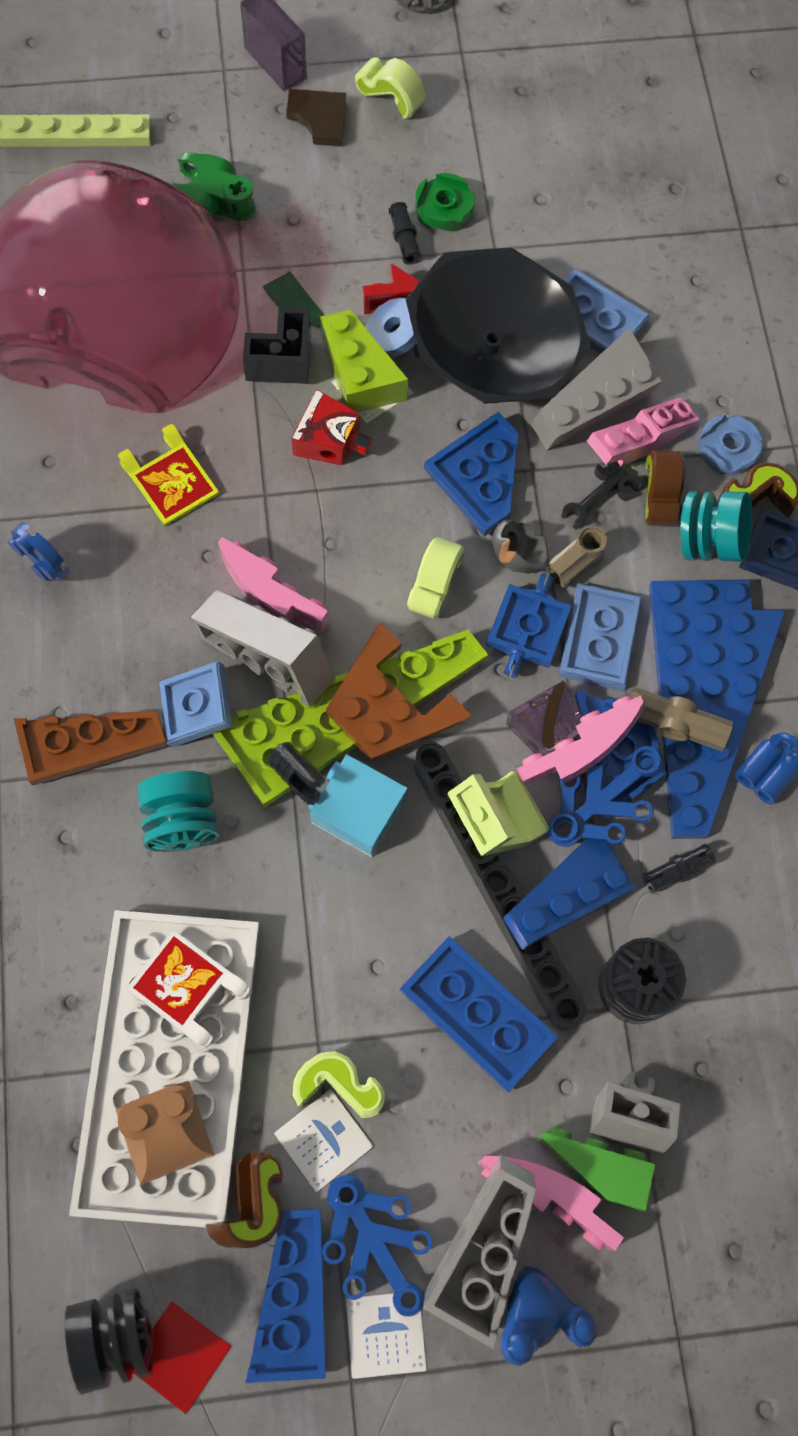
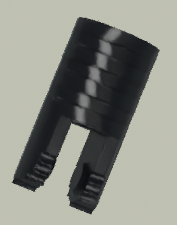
M284 742L278 745L268 758L269 766L275 770L304 802L309 805H315L320 798V792L316 788L324 785L325 777L292 743Z

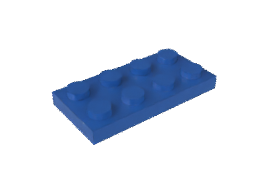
M450 936L446 938L399 990L507 1093L512 1090L558 1038L553 1031Z

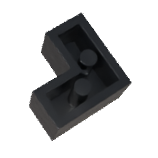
M279 307L277 334L245 332L243 365L246 381L308 384L311 346L310 308Z

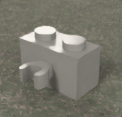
M634 1072L629 1073L624 1080L623 1086L607 1082L594 1100L590 1135L662 1156L677 1140L681 1104L651 1095L655 1089V1081L651 1077L645 1082L644 1089L636 1086Z

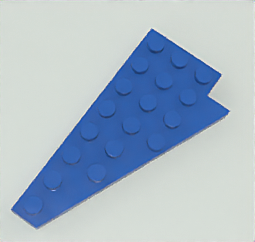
M749 580L651 581L649 592L658 694L665 698L678 696L689 699L698 706L699 710L733 722L730 737L722 752L691 740L674 741L662 736L671 839H706L710 834L784 612L783 610H753Z

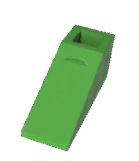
M550 1128L549 1133L542 1132L539 1134L538 1141L602 1201L636 1211H646L655 1168L654 1163L645 1161L646 1154L630 1149H623L622 1154L608 1151V1143L591 1138L586 1139V1144L571 1140L572 1133L557 1128Z

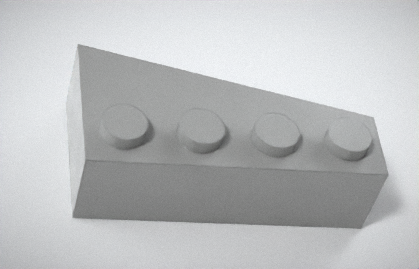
M502 1155L499 1156L425 1290L423 1309L492 1349L495 1347L500 1320L504 1313L509 1286L514 1275L521 1241L524 1237L536 1192L535 1174Z

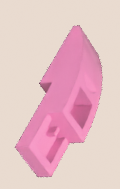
M680 397L643 409L635 419L593 432L587 442L606 465L617 461L620 466H623L646 456L651 450L661 448L691 429L700 419L692 411L691 406Z
M221 537L218 543L224 564L236 585L254 605L262 607L267 613L279 618L282 616L290 622L296 619L323 634L329 625L328 610H326L323 603L314 598L307 599L301 596L293 586L286 582H281L280 584L278 568L269 558L265 556L259 558L250 553L242 543L238 541L230 542Z
M631 695L625 696L612 704L613 709L602 714L597 710L583 716L580 719L581 724L576 725L580 740L566 739L554 746V752L545 756L537 753L522 761L524 766L517 768L523 783L527 786L558 772L564 784L595 766L615 749L635 725L644 710L642 697L638 696L633 699Z
M484 1156L478 1162L484 1168L481 1175L486 1180L499 1156ZM505 1157L535 1174L536 1192L531 1211L534 1209L538 1213H543L548 1204L551 1203L554 1205L551 1212L568 1226L573 1222L586 1231L582 1237L598 1251L601 1252L604 1247L612 1251L617 1249L624 1237L593 1213V1210L601 1200L598 1196L567 1176L547 1167L525 1160Z

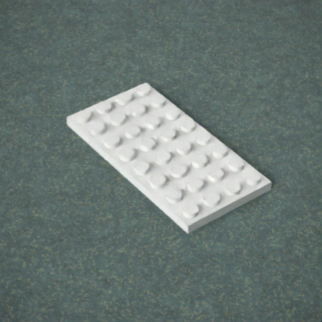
M114 910L69 1216L205 1228V1224L226 1221L259 922ZM173 930L243 980L250 988V993L246 998L240 1000L225 987L221 986L194 1022L213 1036V1041L206 1049L199 1046L126 989ZM189 1081L215 1155L140 1185L124 1135L119 1129L115 1110L133 1100L168 1086Z

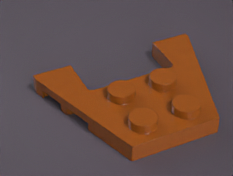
M382 623L375 628L326 708V714L372 762L413 746V743L433 735L435 737L441 734V731L458 724L459 726L466 724L471 720L472 716L451 694L426 715H422L378 670L382 664L401 649V643Z

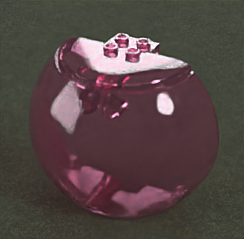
M81 160L67 163L35 177L14 192L0 207L1 375L13 381L48 389L49 386L46 378L98 390L109 405L141 413H162L165 407H172L187 398L213 373L225 355L235 332L240 303L239 282L230 250L216 222L194 199L168 182L144 171L112 162Z

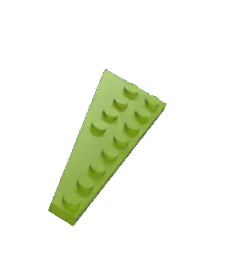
M469 629L434 641L432 645L413 652L406 651L400 653L399 657L387 660L378 670L414 707H417L486 661L488 654ZM348 672L336 676L335 680L311 708L300 701V693H295L281 699L277 697L268 700L267 704L236 712V715L231 716L232 727L212 733L264 808L292 790L268 764L271 752L278 745L284 742L292 743L318 771H321L357 747L326 714L327 706Z

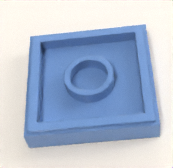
M216 661L159 682L166 744L175 747L232 727L224 664Z

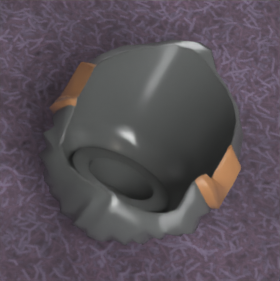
M504 520L497 525L493 535V548L499 561L506 568L514 572L530 574L547 567V543L543 536L536 535L534 524Z

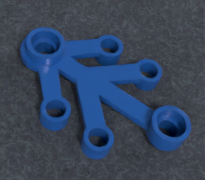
M649 746L638 748L632 756L633 765L602 789L603 770L609 762L608 756H606L600 765H595L589 769L586 803L575 812V792L581 788L580 776L576 777L577 782L573 787L565 786L560 778L559 782L562 787L560 813L554 815L548 823V835L552 842L561 847L573 846L580 838L607 840L613 846H619L625 842L626 831L619 823H611L607 827L584 824L594 815L629 817L642 824L650 822L654 816V810L649 802L640 800L636 803L614 802L612 800L640 777L653 776L660 770L661 758L658 751ZM645 758H650L654 761L653 766L649 769L642 768L640 765L641 761ZM641 806L649 809V814L643 818L636 815L637 809ZM565 824L572 826V831L567 836H563L559 832L561 826ZM612 829H620L622 831V835L618 840L609 838V832Z
M343 1175L336 1178L330 1184L327 1193L329 1205L335 1211L329 1241L324 1244L322 1255L324 1260L330 1264H338L344 1259L346 1249L343 1239L349 1217H351L359 1232L350 1273L343 1282L345 1296L351 1300H357L365 1294L366 1282L364 1277L371 1251L394 1290L392 1300L396 1311L406 1317L416 1315L424 1304L423 1292L416 1284L407 1283L384 1242L408 1247L414 1253L422 1255L427 1253L432 1246L430 1234L424 1230L411 1232L371 1222L364 1208L386 1211L394 1219L402 1220L410 1214V1201L402 1195L392 1198L366 1192L362 1182L351 1175ZM349 1187L353 1190L354 1198L351 1202L343 1203L340 1200L339 1192L342 1188ZM396 1200H403L407 1206L406 1212L401 1216L394 1214L392 1211V1204ZM417 1234H423L427 1238V1246L423 1250H417L413 1246V1238ZM333 1243L338 1244L342 1250L341 1256L336 1260L330 1259L326 1253L327 1247ZM351 1279H358L362 1283V1290L357 1295H352L347 1290V1283ZM405 1292H412L416 1296V1302L410 1308H406L401 1304V1297Z

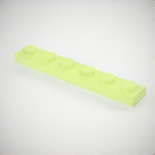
M150 114L0 115V147L151 146Z

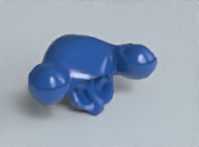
M531 1266L523 1267L517 1275L512 1294L509 1296L508 1315L500 1338L501 1353L505 1360L517 1366L528 1363L533 1353L550 1337L556 1335L558 1328H562L567 1339L576 1346H590L596 1337L595 1322L591 1314L571 1302L562 1290L542 1271Z

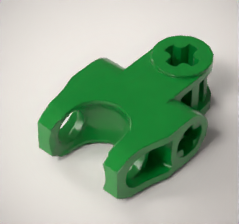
M181 153L178 158L180 172L193 181L186 184L168 182L161 189L163 201L168 206L183 213L188 218L201 222H210L215 213L234 220L243 221L251 218L256 210L255 201L252 198L253 186L250 180L242 176H236L235 167L228 160L211 154ZM188 163L194 164L196 168L190 166Z

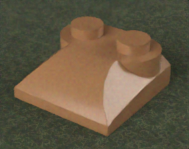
M189 1081L168 1086L133 1100L115 1110L118 1117V1126L124 1135L140 1185L215 1155Z

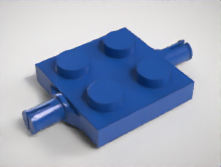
M546 573L540 575L536 589H523L511 584L508 585L486 646L505 652L510 656L504 674L509 676L513 665H515L511 675L512 678L518 677L523 661H530L547 668L550 667L572 607L555 600L548 594L554 578L549 575L544 586Z

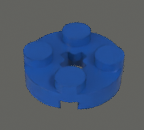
M21 522L11 531L13 538L8 541L9 545L20 556L23 557L26 554L34 563L32 566L33 571L44 581L48 579L60 581L69 573L68 567L61 568L59 566L64 562L63 558L38 532L34 536L27 533L26 530L30 526Z

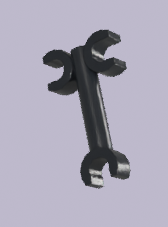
M617 461L608 464L611 468L610 470H606L598 464L594 474L599 480L604 482L580 503L572 502L565 505L561 517L564 519L569 514H576L578 518L574 521L573 528L575 530L579 529L585 522L586 513L616 487L618 497L626 502L631 493L625 486H631L638 492L642 485L641 480L637 476L628 475L624 469L619 468Z

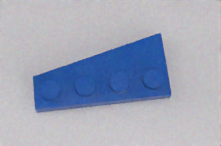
M586 839L503 919L523 950L629 894L636 887L606 840Z
M321 1209L282 1211L246 1383L326 1379Z

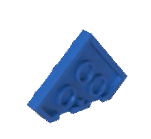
M499 411L424 462L426 472L483 536L496 529L500 522L508 520L511 512L519 433Z

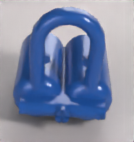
M781 732L777 735L773 734L770 739L763 740L735 772V778L746 788L753 789L760 800L770 805L774 804L798 775V739L788 733Z

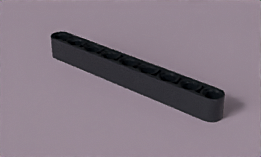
M436 742L422 744L418 748L415 758L414 769L418 779L550 1022L560 1030L573 1029L583 1020L586 1013V1006L548 936L538 941L540 946L538 954H529L519 946L503 917H505V909L515 907L526 896L502 852L489 854L484 859H478L471 854L470 849L476 846L466 828H460L455 824L454 819L459 814L450 797L446 798L438 793V789L442 786H449L454 789L463 781L447 752L440 744ZM434 757L439 761V765L433 768L426 767L422 763V759ZM492 876H498L505 881L506 887L503 890H494L488 885L487 879ZM545 970L553 972L558 979L557 986H545L541 982L540 972ZM560 1003H569L573 1006L576 1012L574 1020H565L559 1015L558 1005Z

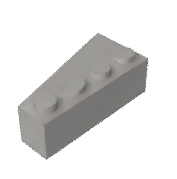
M628 328L538 412L531 425L546 450L649 396L661 383V379L631 329Z
M216 590L191 617L204 641L234 660L240 656L241 660L250 670L258 675H261L264 671L267 672L271 678L277 681L276 686L286 693L291 688L300 693V701L310 708L335 680V676L320 645L321 639L313 630L297 627L285 617H275L258 605L253 607L243 602L234 594L229 596Z

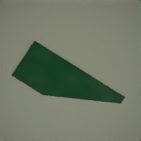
M291 271L262 286L277 307L310 308L311 324L321 328L320 316L325 315Z

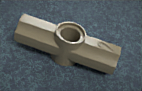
M633 687L631 692L632 698L641 696L644 701V710L639 716L638 722L658 728V732L662 736L674 741L691 740L721 752L724 750L732 731V721L699 710L698 706L689 699L678 696L665 698L638 687Z

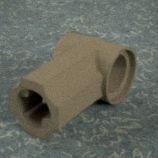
M585 527L578 534V538L547 563L545 570L548 575L554 578L553 582L557 586L565 588L589 566H594L600 562L607 543L605 532L599 527ZM593 543L597 546V549H587L583 544Z

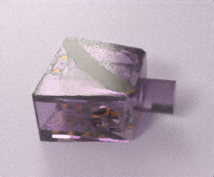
M564 680L511 710L507 718L506 724L534 754L541 753L542 756L554 752V746L566 739L573 738L574 741L581 739L576 725L581 724L580 719L582 716Z

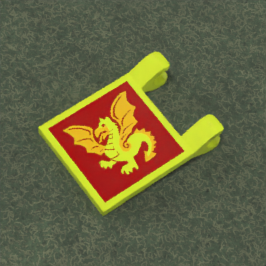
M169 424L162 429L164 440L172 450L141 468L129 449L118 454L120 465L131 477L164 526L169 525L219 495L218 489L184 443L173 424Z

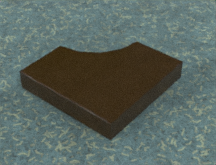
M289 89L286 109L287 119L304 125L312 135L313 144L342 146L347 101L346 93Z

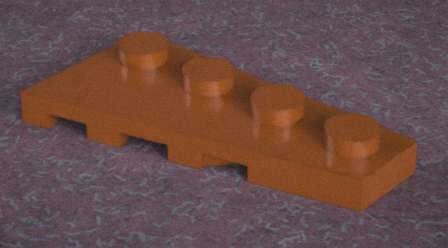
M157 711L112 713L111 716L86 714L74 718L49 716L37 720L14 718L28 779L32 786L167 746Z

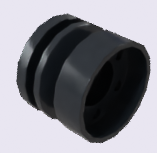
M652 938L633 939L620 946L602 967L598 980L599 994L606 1009L617 1019L633 1025L650 1023L674 1008L684 993L686 975L684 965L679 956L667 944ZM643 971L649 974L647 980L650 983L646 986L641 984L642 977L640 974Z
M138 1288L126 1290L123 1303L118 1293L110 1294L107 1301V1315L103 1314L96 1298L66 1307L64 1328L68 1361L76 1389L81 1395L108 1388L111 1384L112 1366L114 1365L123 1383L132 1380L133 1366L140 1379L152 1375L153 1330L149 1313L145 1309Z

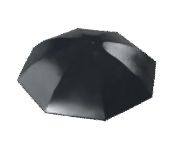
M514 248L444 252L406 299L422 364L484 404L555 397L591 347L573 287Z

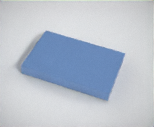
M576 268L564 280L573 287L590 346L600 354L628 328L631 329L636 337L649 320L650 314Z
M577 583L558 677L624 691L642 597Z

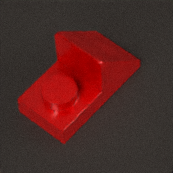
M390 264V283H374L363 286L364 315L372 314L379 306L389 300L397 298L407 299L419 281L396 265Z

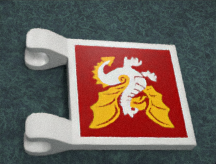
M174 930L126 988L204 1049L211 1044L213 1036L194 1021L218 989L223 986L240 1000L245 999L250 993V988L243 980L221 966Z

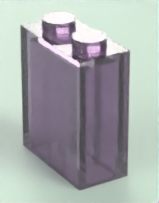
M275 0L241 1L245 49L283 91L306 80L305 33Z

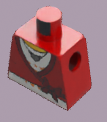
M315 390L291 438L293 455L342 465L350 450L366 456L372 444V437L359 433L360 415L357 411L325 393Z

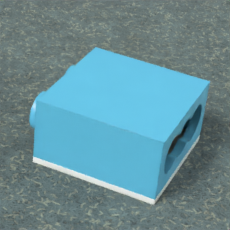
M346 754L341 763L336 761L331 767L326 778L329 783L323 792L318 790L320 792L319 801L315 805H309L311 823L372 857L407 797V788Z

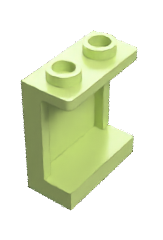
M511 771L500 780L485 782L481 774H473L447 793L481 856L526 847L549 831L548 824L517 771Z

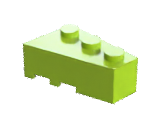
M351 309L320 316L321 339L344 405L357 412H362L407 401V377Z

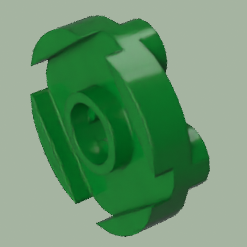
M440 173L436 174L435 179H431L428 182L426 178L419 184L415 194L417 219L421 223L436 229L451 232L459 231L462 225L472 216L475 195L468 188V183L465 179L458 175ZM444 198L449 199V204H441L438 201H443Z

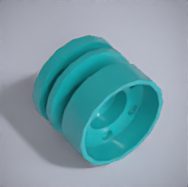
M690 491L686 495L680 522L681 547L685 560H697L700 556L701 560L710 561L715 547L720 561L744 562L746 560L752 535V504L749 493L724 492L720 498L719 505H717L715 494L711 491H706L703 497L701 492Z
M175 771L149 777L140 782L136 787L139 810L142 814L148 816L141 822V828L145 832L143 836L145 849L153 852L185 851L208 845L219 837L217 824H214L217 820L214 810L207 808L214 802L210 775L197 771Z

